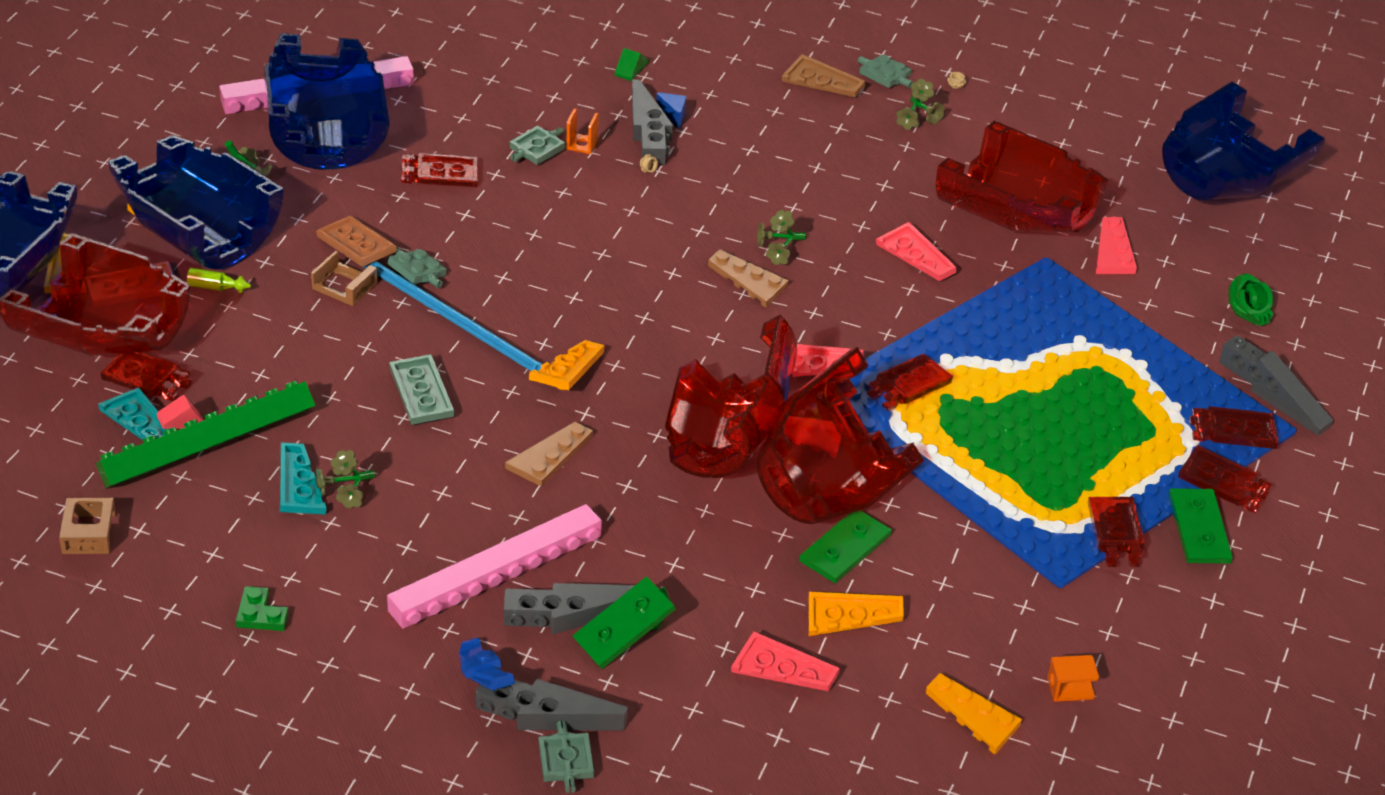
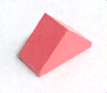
M182 395L157 412V418L163 429L173 427L182 429L185 428L184 423L191 420L203 421L200 413L185 395Z

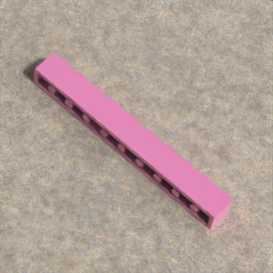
M408 56L219 85L224 112L225 114L414 85L413 67Z
M587 504L388 594V612L402 629L416 624L431 615H435L444 609L457 605L459 602L476 596L487 589L601 537L602 520Z

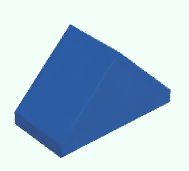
M657 93L656 103L677 129L680 128L686 112L687 96Z

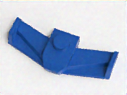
M478 637L461 643L459 650L461 673L466 678L491 691L515 683L513 674L499 670V668H502L500 658L492 650L482 651Z

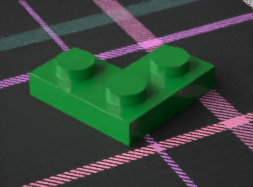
M245 586L236 618V627L284 631L288 617V607L266 606L269 588Z

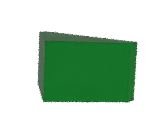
M624 48L615 71V76L632 81L648 63V59L639 52Z

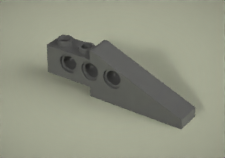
M632 80L633 141H641L642 158L646 154H651V156L657 159L658 165H665L666 157H669L670 153L669 141H672L673 124L640 80Z
M1238 335L1223 344L1219 363L1252 384L1251 392L1318 436L1332 427L1333 419L1273 350L1266 354Z
M553 583V590L505 589L504 626L551 627V634L582 627L635 585Z
M536 679L533 685L514 680L515 683L513 685L494 691L479 685L475 692L477 709L517 721V730H557L556 723L561 721L562 727V720L567 722V730H624L628 724V707Z

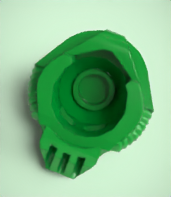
M1248 273L1238 275L1228 287V304L1231 305L1235 315L1257 326L1268 324L1273 316L1271 311L1273 296L1270 287Z

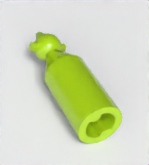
M190 268L187 274V285L190 287L217 291L235 287L239 293H242L245 288H251V284L247 283L242 276H239L235 281L225 275L224 272Z

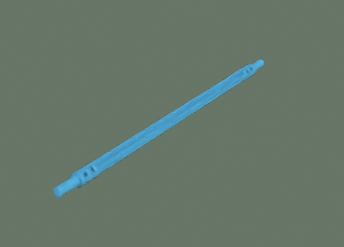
M374 261L363 266L365 269L369 265L376 267L377 276L530 371L541 369L542 363L523 353L379 262Z

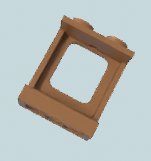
M338 251L332 253L311 272L312 289L351 306L357 304L378 284L376 267L369 265L363 272L339 262ZM333 274H340L353 280L345 287L346 292L344 293L327 287L323 283Z
M66 498L59 536L62 554L110 553V526L112 517L116 515L113 498ZM73 517H101L100 522L97 524L72 523Z

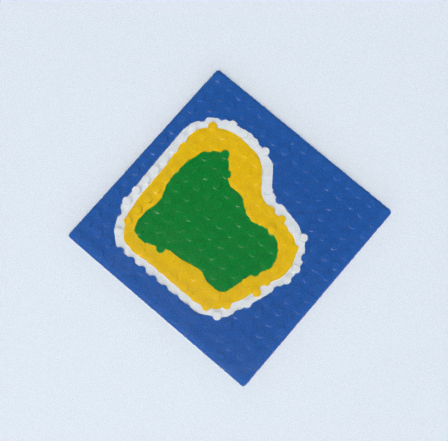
M1047 257L863 359L860 371L838 373L811 389V395L1058 588L1065 587L1174 515L1168 495L1170 488L1213 489L1296 433L1295 427Z

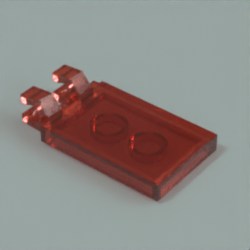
M418 153V156L402 155L401 183L411 184L417 182L421 184L477 187V157Z
M125 348L100 372L102 380L130 389L139 388L143 393L151 396L162 395L165 400L175 401L180 397L179 393L174 392L178 387L188 389L192 385V380H186L190 376V372L181 369L179 364Z
M923 353L877 374V379L869 383V387L873 390H869L867 395L875 399L880 397L884 391L887 392L884 394V399L887 402H883L882 407L889 411L896 408L899 403H910L952 383L953 375Z
M1209 406L1208 409H1192L1193 416H1190L1189 422L1190 425L1195 426L1196 430L1192 432L1193 440L1204 442L1209 439L1216 443L1277 449L1279 441L1272 413Z
M1199 445L1195 447L1178 474V478L1201 489H1214L1216 496L1237 506L1244 505L1246 510L1253 513L1258 512L1261 502L1266 499L1272 486L1271 483L1257 478L1258 473Z
M1088 497L1087 504L1097 547L1101 552H1105L1107 567L1117 566L1118 552H1128L1130 567H1139L1140 562L1138 559H1141V552L1144 550L1145 541L1134 498Z

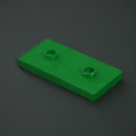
M1170 488L1168 495L1186 563L1231 564L1233 558L1214 489Z
M855 508L799 556V562L836 584L889 538L892 529Z
M646 576L572 636L602 670L674 612L676 608Z

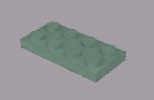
M431 354L389 362V369L411 425L454 417V409Z

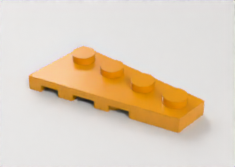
M584 340L568 349V354L556 356L555 361L551 364L546 362L541 365L540 370L534 369L530 371L529 380L554 386L560 390H570L604 353V345Z

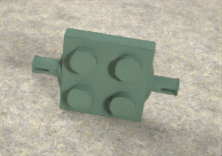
M880 55L873 60L863 56L859 57L858 63L862 64L859 71L860 74L887 88L897 84L911 88L913 81L907 79V77L911 76L912 69L903 63L897 62L887 55Z
M536 126L510 141V148L515 151L510 156L511 160L516 162L521 158H527L538 165L565 149V142L558 138L564 134L563 129L558 127L553 131H547Z
M396 246V252L392 253L394 256H390L388 259V264L413 284L428 282L437 289L442 286L443 282L438 278L446 275L447 269L421 249L406 253Z
M562 720V727L561 721L556 723L557 734L538 737L543 782L564 781L565 791L570 793L571 787V793L576 791L574 780L594 778L588 733L574 734L568 732L567 722Z

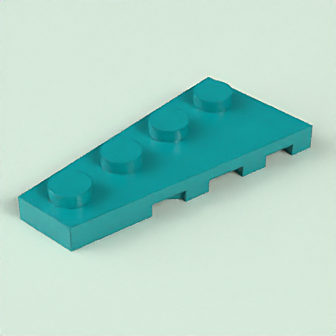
M139 388L98 404L101 412L142 440L152 435L159 438L164 436V431L168 430L162 428L157 418L158 410Z
M281 442L280 512L326 515L327 508L325 502L323 503L322 494L320 488L317 487L316 477L311 470V463L304 444Z

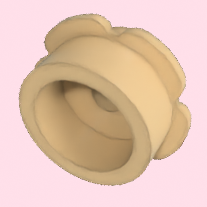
M952 72L947 79L948 84L955 89L961 88L966 83L964 74L960 72Z
M646 154L640 160L641 171L643 173H652L656 170L658 165L657 159L651 156V154Z

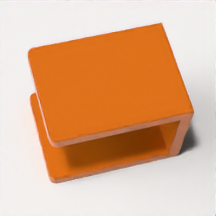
M573 109L567 121V150L587 154L592 153L598 141L599 113L594 114L589 124L588 135L577 133V109ZM580 141H585L588 144L585 146H580L577 143Z
M1092 655L1051 657L1047 680L1053 702L1093 700L1095 698L1091 681H1098L1099 675Z

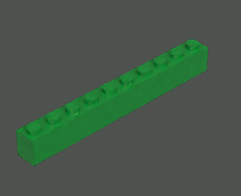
M297 380L285 385L286 389L278 391V388L265 392V397L258 399V396L251 397L245 400V405L239 407L237 403L225 408L226 412L219 415L217 411L204 416L206 420L197 422V419L184 423L185 428L177 430L176 427L170 428L163 432L164 436L156 438L155 435L143 439V444L135 446L134 443L122 447V452L114 454L111 451L101 455V460L95 464L105 488L311 409L316 405L306 381L299 384Z

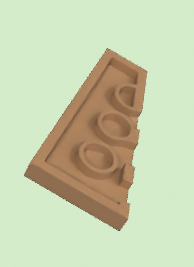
M803 54L782 75V82L850 97H856L865 87L864 80Z
M720 249L708 260V266L725 279L730 278L733 280L736 287L739 289L744 288L748 291V295L751 298L759 299L761 305L765 308L788 287L789 280Z
M573 422L506 461L505 469L542 487L593 437V430Z

